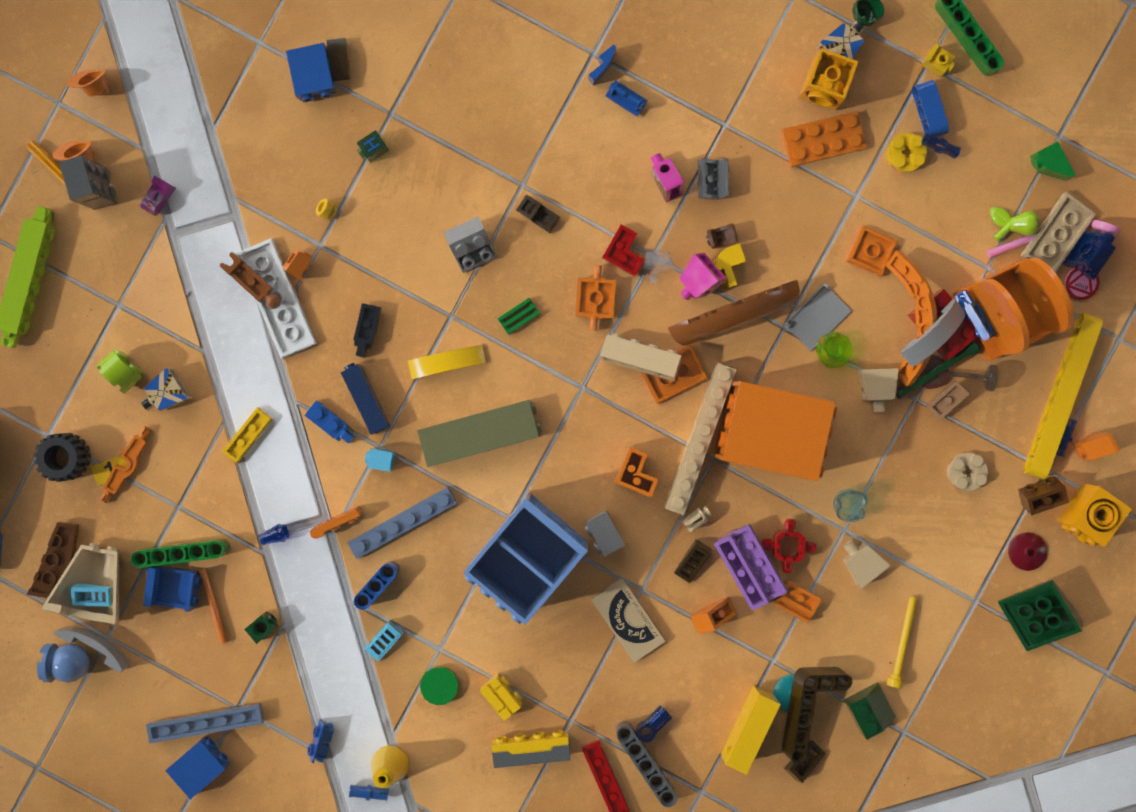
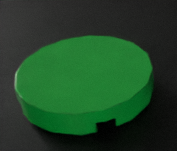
M435 666L427 670L420 683L424 699L435 705H445L452 701L458 690V678L451 669L441 666Z

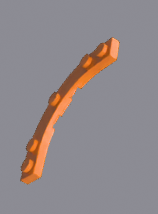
M896 250L886 267L900 279L907 288L911 298L915 300L918 333L914 339H919L937 321L934 296L929 283L920 269L901 250ZM931 355L913 367L909 365L906 359L898 368V378L906 387L913 385L926 367Z

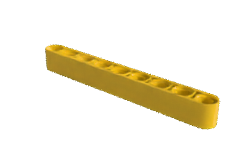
M1081 313L1076 320L1024 465V473L1044 480L1050 472L1102 328L1103 320L1098 317Z

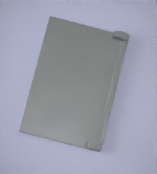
M824 283L784 325L812 351L819 344L820 338L826 337L851 310Z

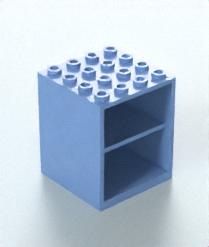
M529 492L471 560L463 573L466 575L465 579L472 585L476 583L486 597L490 598L491 596L497 601L496 605L503 611L507 609L512 614L513 620L519 624L522 622L526 625L587 553L588 544L586 539Z

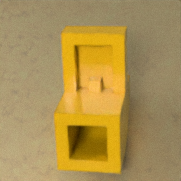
M740 243L722 250L714 261L716 267L727 278L723 283V286L726 285L727 289L737 285L732 267L746 262Z

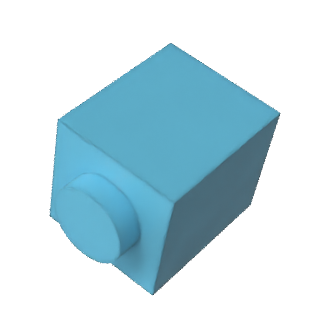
M371 448L369 452H366L365 456L367 468L392 471L396 452Z

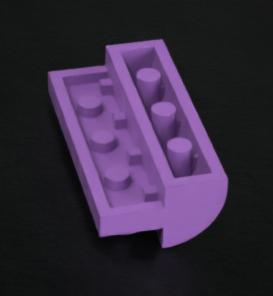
M750 523L737 530L734 529L714 543L751 610L768 604L770 600L787 593V587Z

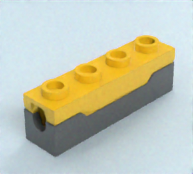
M563 730L553 731L552 734L537 732L533 736L518 734L514 738L499 736L492 741L491 745L494 768L571 760L568 732Z

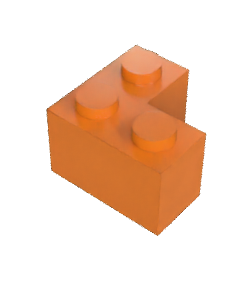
M629 446L615 483L652 497L659 479L641 472L648 454Z

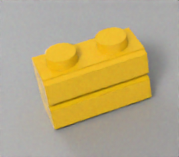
M497 673L480 688V692L505 721L522 707L523 702L521 700L523 698L517 690L513 691L509 687L511 683L506 676L503 675L501 677Z

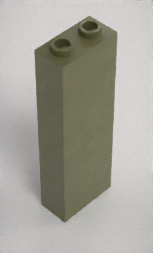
M530 400L417 430L427 467L540 437L539 433L542 432L540 422H536L534 414H537L535 404L530 403Z

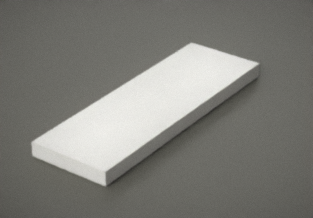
M268 239L237 252V255L274 288L270 294H276L281 299V304L277 309L268 308L265 299L262 302L257 301L280 358H286L317 345L290 277L282 269L284 263L274 239Z

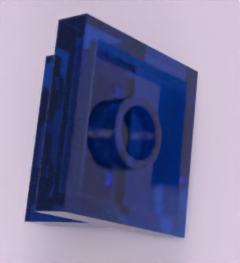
M1084 231L1063 264L1066 267L1077 268L1088 279L1094 280L1116 249L1112 245L1115 237L1111 233Z

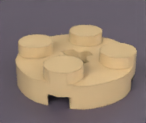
M968 452L957 454L947 467L948 479L958 489L973 491L984 485L987 481V465L979 455ZM967 466L972 470L969 477L963 474Z

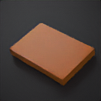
M691 344L677 351L678 355H681V363L675 382L641 372L656 404L708 379Z

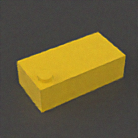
M753 685L721 751L726 766L745 775L748 774L781 705L774 694Z

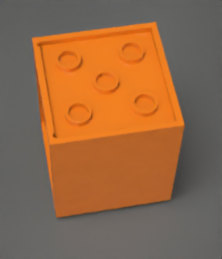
M742 381L732 382L726 397L713 457L727 462L818 482L824 472L822 462L823 458H826L828 454V446L826 444L833 432L831 422L837 414L836 402Z

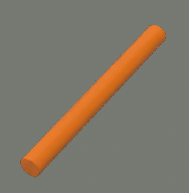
M207 569L199 571L220 643L223 644L228 642Z

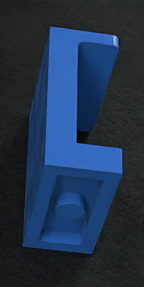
M324 43L286 51L295 96L300 101L310 102L316 97L329 98L332 94L337 93L331 75L327 46Z
M165 566L149 567L143 606L159 605L185 609L186 612L194 610L199 602V596H197V590L201 585L199 571Z
M205 735L165 771L191 800L230 765L227 755L218 750L214 740Z

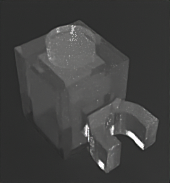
M647 248L643 270L650 271L648 284L656 285L658 272L666 273L667 269H671L673 258L669 257L670 252Z

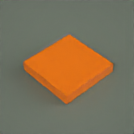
M861 226L846 262L881 277L898 241L868 227Z

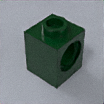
M266 611L244 630L257 644L279 625L276 623L277 619L275 616ZM260 622L266 624L267 630L260 628Z

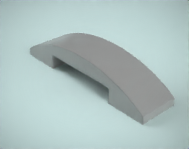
M953 299L940 312L942 316L919 339H912L900 351L911 367L922 362L939 349L962 323L966 313L956 299Z
M63 627L54 633V635L70 644L80 640L106 655L107 658L104 664L119 673L129 667V663L121 651L109 640L95 632L78 627Z

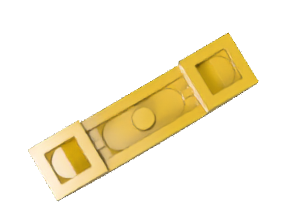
M481 344L408 361L411 378L417 379L485 364L486 358L483 345Z

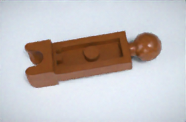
M231 252L229 255L233 259V264L229 266L221 263L220 267L258 302H262L265 299L268 308L277 309L281 304V299L276 294H270L274 288L239 255Z

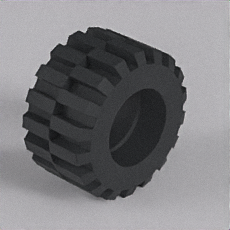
M73 433L48 435L35 448L38 450L33 455V457H36L34 465H38L36 470L42 472L41 476L48 478L49 481L62 482L74 480V478L82 476L81 473L87 471L85 466L90 465L88 458H91V454L87 452L90 450L89 446H85L86 441L80 439L78 435H73ZM61 446L69 454V462L65 468L61 467L56 460V453Z

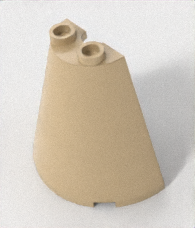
M90 543L89 546L81 545L41 610L118 625L119 549L108 546L107 550L101 549V545ZM76 583L111 587L112 606H72L71 587ZM102 592L103 600H106V594Z

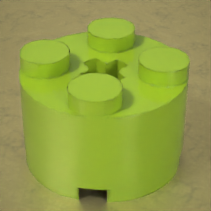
M117 349L116 351H111L96 365V368L100 369L99 372L113 386L118 384L121 387L119 391L125 394L142 378L144 372L137 365L134 366L132 363H129L130 358L123 351L120 352Z

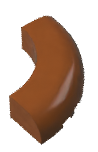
M794 280L677 323L668 327L669 332L677 343L689 345L787 309L794 305L799 298L800 289L798 281Z

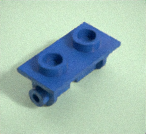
M617 80L611 83L609 91L605 95V97L638 117L648 101Z
M319 719L318 725L314 727V739L312 744H309L307 755L312 763H314L315 758L318 762H323L326 759L330 745L323 742H331L335 730L333 728L334 724L326 723L324 725L321 719Z

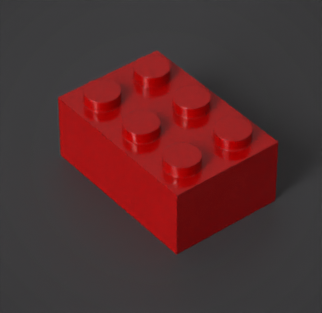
M945 289L933 294L937 310V320L942 316L940 312L953 300ZM914 309L911 313L908 314V316L916 325V316ZM965 316L954 334L936 350L942 359H951L978 336L975 332V326Z

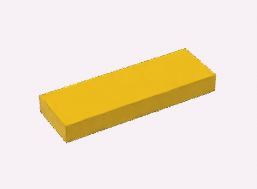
M257 407L223 449L222 453L238 464L272 422L273 418Z

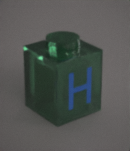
M376 130L357 142L360 147L357 150L363 160L367 158L370 163L389 151Z

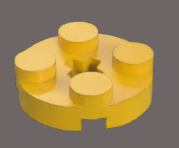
M913 133L898 135L891 141L886 152L889 164L893 165L897 171L903 173L916 170L925 162L927 155L923 138ZM905 148H908V150L911 151L909 158H906V155L902 154V151H904Z

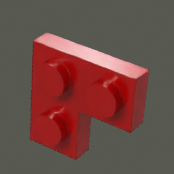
M621 224L602 259L635 277L645 259L629 251L638 233Z

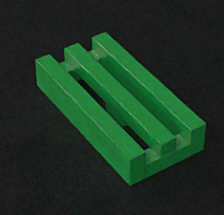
M528 298L497 319L509 335L540 313L531 299ZM529 303L530 306L507 322L503 321ZM529 311H534L533 314H531L521 322L517 323L510 329L507 327L508 325H510L511 323H513Z

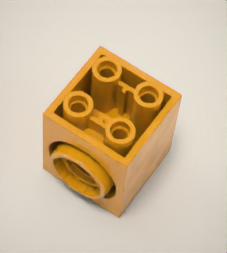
M821 48L810 64L798 98L835 111L847 95L859 61Z
M1082 484L1056 521L1062 525L1061 528L1064 531L1077 535L1076 539L1081 543L1105 548L1132 509L1102 487Z

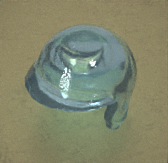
M842 489L834 497L833 509L837 517L842 521L857 522L865 517V506L868 503V498L863 492L855 489Z

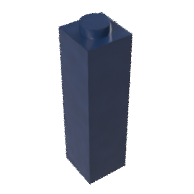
M355 363L345 366V371L341 372V375L370 434L374 435L390 427L391 425L362 366L360 364L355 365Z

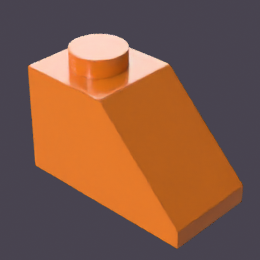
M1093 432L1073 443L1076 447L1075 452L1077 456L1082 460L1092 461L1120 451L1111 433Z
M726 597L700 609L691 616V619L698 634L717 630L735 616L736 612L729 597Z

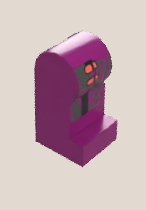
M154 175L151 180L152 185L147 195L142 199L140 207L150 214L157 216L176 187Z

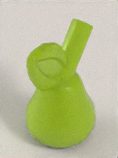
M992 207L990 209L991 219L996 225L1002 227L993 237L998 242L1010 231L1024 236H1032L1038 230V216L1033 211H1026L1011 218L1010 214L1002 208Z

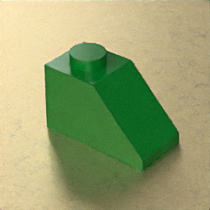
M1058 141L1030 156L1032 166L1037 169L1038 173L1063 181L1076 176Z

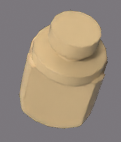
M706 506L703 507L702 511L698 507L697 510L685 517L682 523L687 526L689 532H692L705 522L707 523L708 519L706 517L712 516V513Z

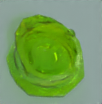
M829 332L818 339L815 351L820 362L827 368L843 367L851 358V342L844 334Z

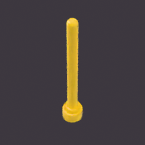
M911 596L908 601L894 671L887 680L888 686L899 689L903 687L904 681L902 680L901 672L917 602L914 596Z

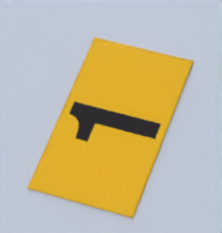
M121 455L90 467L97 486L106 483L115 465L128 467L127 462L121 458Z

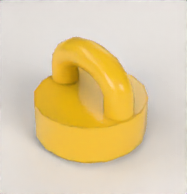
M326 198L321 200L316 208V214L326 220L334 218L337 211L336 205Z

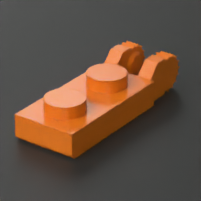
M360 506L314 526L310 531L311 538H321L326 534L327 530H331V532L336 531L345 522L349 524L356 522L362 514Z

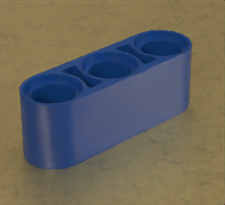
M934 80L914 85L912 87V94L926 137L931 139L947 134L949 132V124Z
M389 561L375 573L355 596L354 605L356 608L365 610L379 597L398 575L399 566L397 563ZM386 567H391L394 570L392 576L385 573ZM373 581H378L381 584L380 590L373 588ZM361 595L368 598V604L361 603Z

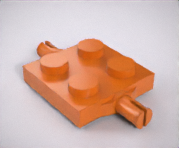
M594 265V277H578L575 316L590 319L589 331H593V323L594 331H597L598 320L614 318L616 280H607L601 277L602 266L600 265L598 273V265Z

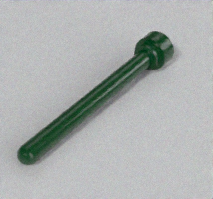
M972 341L951 359L946 360L918 378L912 386L904 387L898 391L896 397L898 399L905 397L965 357H974L980 353L979 347Z

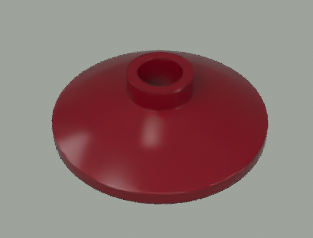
M1021 533L1015 536L1009 544V559L1014 566L1021 570H1035L1046 559V544L1041 537L1034 533ZM1030 549L1033 550V553H1032L1031 556L1028 555V551H1029Z

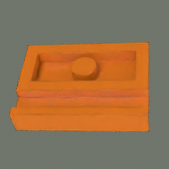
M787 580L785 583L788 589L787 593L778 596L774 604L809 624L822 599Z

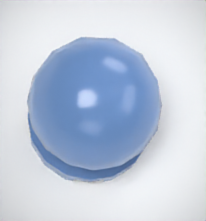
M46 643L40 650L43 656L42 661L37 662L38 679L43 680V683H52L55 679L66 683L74 682L83 677L88 671L90 658L87 651L79 645L66 644L58 647L57 644Z

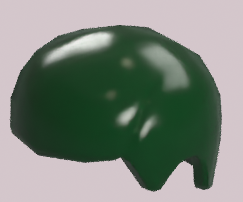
M857 0L852 8L854 20L863 26H871L877 23L885 12L884 5L880 0Z

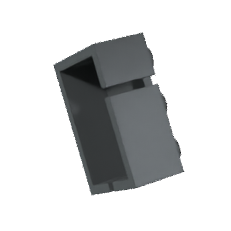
M82 155L59 162L71 201L93 210L117 204L115 200L116 191L113 186H110L109 179H111V175L106 167Z

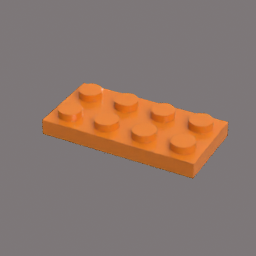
M858 111L782 129L790 168L866 149Z

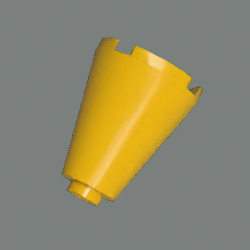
M394 745L381 747L376 751L371 760L373 782L379 788H387L401 781L409 769L407 754Z

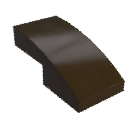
M346 38L326 40L327 56L333 81L349 80L350 63L348 60Z
M527 194L516 209L517 212L549 234L560 219L557 214Z

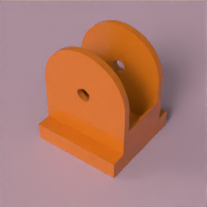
M1026 257L952 293L955 298V295L968 290L974 302L977 301L996 332L995 336L986 341L979 337L975 339L985 361H992L1002 355L1019 354L1027 350L1029 345L1053 333H1060L1070 329L1074 322L1072 303L1063 283L1053 269L1038 258L1027 259Z

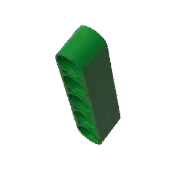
M937 0L935 3L936 11L980 72L985 76H991L1000 70L1004 64L1002 56L961 0H948L950 6H948L943 0ZM955 15H958L961 21H957ZM966 30L972 33V37L967 35ZM977 46L983 48V53L978 50ZM989 61L994 64L995 68L989 66Z
M215 539L145 548L132 554L131 563L137 568L215 559L226 555L230 550V545L225 539ZM216 544H219L221 546V553H218L216 551ZM197 546H199V547L202 548V550H203V554H202V555H199V554L197 553V551H196ZM178 549L183 551V558L179 557ZM160 551L165 555L164 560L159 557ZM141 554L146 558L145 563L140 559Z

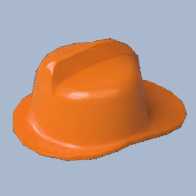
M106 69L84 70L74 74L67 81L68 87L80 88L90 97L109 93V82L105 76Z
M72 141L58 147L53 152L52 157L55 160L64 161L82 155L94 161L95 155L91 148V141Z

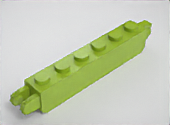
M44 206L36 208L33 219L27 218L23 221L1 301V345L16 348L20 336H26V332L30 328V317L35 310L34 302L36 295L40 292V280L45 273L46 259L50 255V243L55 236V226L51 225L54 213Z

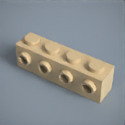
M619 334L606 335L600 353L602 361L675 382L681 363V355H678L677 351L670 349L667 351L660 350V347L657 345H643L641 341L636 339L629 341L623 339V336Z

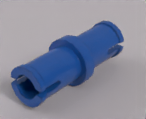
M350 785L349 797L366 798L367 801H370V799L387 801L389 788L372 787V785Z

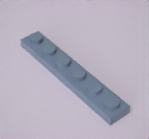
M446 487L347 542L355 558L358 559L452 507L457 502L449 487Z
M261 703L150 722L146 724L150 744L258 725L264 722Z

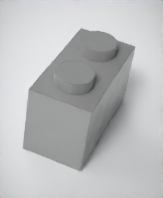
M606 510L586 520L587 526H585V529L590 537L594 536L596 540L594 546L598 553L602 552L605 557L625 546Z

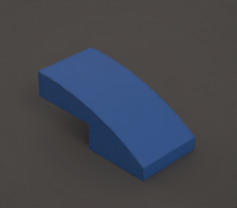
M614 44L599 56L598 62L601 65L589 74L588 80L592 85L596 84L610 67L616 53V46Z

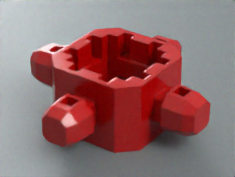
M786 519L784 523L786 530H778L773 534V541L772 539H763L761 544L765 550H772V554L778 560L783 561L781 563L783 573H792L794 567L792 562H800L804 559L805 552H816L817 545L814 542L806 541V538L800 532L794 531L796 529L795 519ZM782 537H797L798 552H796V555L780 554V540Z

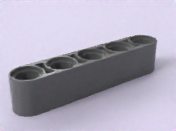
M627 721L619 722L616 726L617 739L660 803L665 807L674 806L677 801L674 787L633 726ZM628 729L630 732L628 735H621L620 731ZM633 745L640 746L638 751H632L630 748ZM643 761L651 762L648 767L641 765ZM654 777L662 778L658 783L652 781ZM667 792L672 794L668 799L663 797Z

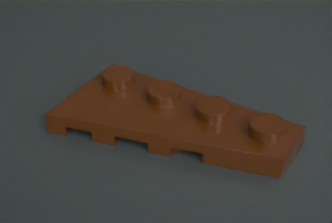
M61 521L56 523L48 542L47 551L40 561L42 563L38 572L35 573L34 582L31 588H29L27 595L48 598L74 557L79 524Z

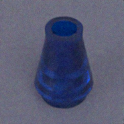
M277 524L260 534L259 541L262 545L285 542L289 538V530L285 524Z

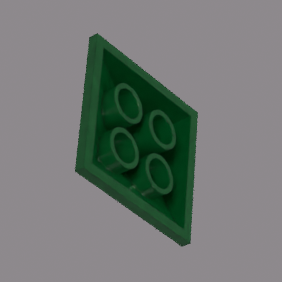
M1053 580L998 601L1026 651L1082 632L1083 621L1072 603Z

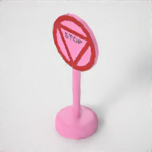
M1093 220L1092 228L1101 233L1087 266L1075 267L1066 276L1065 289L1069 296L1077 300H1085L1095 295L1099 289L1100 279L1096 270L1091 268L1105 235H1117L1121 228L1106 222Z

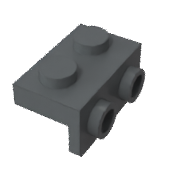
M728 159L698 160V199L720 200L728 197L730 189L728 184Z

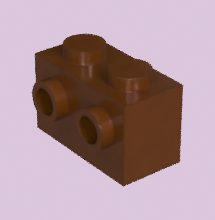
M1056 477L1045 478L1043 481L1028 484L1018 489L1021 504L1031 516L1069 503L1066 487Z

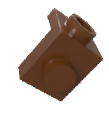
M733 223L707 230L706 240L712 249H719L739 242Z

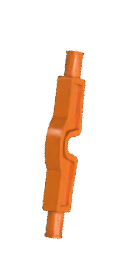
M144 426L139 435H134L129 445L121 453V458L128 463V467L125 468L120 465L113 467L109 478L103 486L105 492L100 500L104 503H108L112 494L118 493L126 478L133 475L137 470L139 457L148 443L145 439L151 431L149 427Z

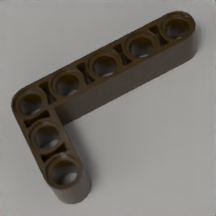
M802 667L794 674L782 751L795 764L802 763L807 756L817 692L846 691L852 686V677L839 667Z

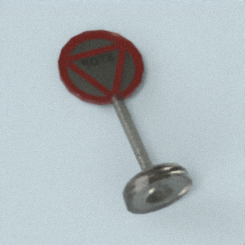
M931 355L926 367L918 378L945 361L939 356ZM989 365L985 375L950 372L946 369L923 384L922 387L936 389L947 381L948 376L984 380L985 389L993 392L997 384L998 367L997 365Z

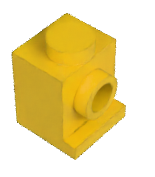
M936 43L928 52L921 66L941 77L945 72L949 73L955 65L953 62L955 56L939 47L940 45Z

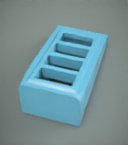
M76 583L71 587L72 606H112L111 587ZM102 592H105L106 600H103Z
M389 620L364 650L379 661L404 632ZM387 629L395 636L394 639L385 632ZM384 635L390 641V643L388 644L380 636ZM379 640L386 648L383 649L376 641ZM372 645L381 652L379 655L371 648Z

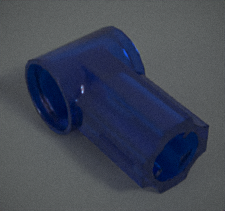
M659 705L644 721L638 723L636 731L640 740L646 743L651 742L655 734L672 719V716L664 707ZM650 728L651 730L649 734L642 735V729Z

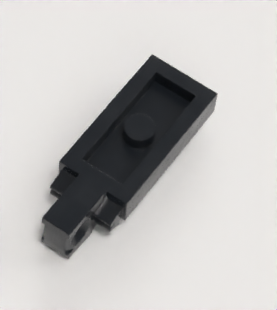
M365 303L361 305L353 339L354 346H358L356 356L365 358L367 349H371L374 344L381 307Z

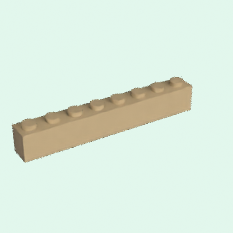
M720 363L715 364L666 499L665 509L681 515L685 514L737 369Z

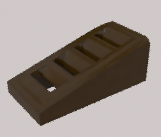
M695 539L674 571V574L691 583L710 557L711 548ZM694 555L695 557H697L698 559H700L699 562H698L697 560H695L694 558H692L691 556ZM687 561L690 562L691 564L695 565V568H693L692 566L688 565V564H687ZM684 567L685 569L689 570L691 574L689 575L688 573L683 571L682 568Z
M810 740L807 756L811 761L809 762L805 759L803 761L806 765L805 767L790 761L784 769L796 781L803 783L826 753L813 740ZM811 749L817 754L816 756L810 752ZM796 767L800 770L799 773L795 771Z

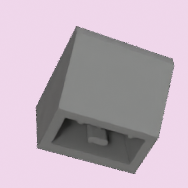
M479 216L444 232L448 245L463 273L497 257Z

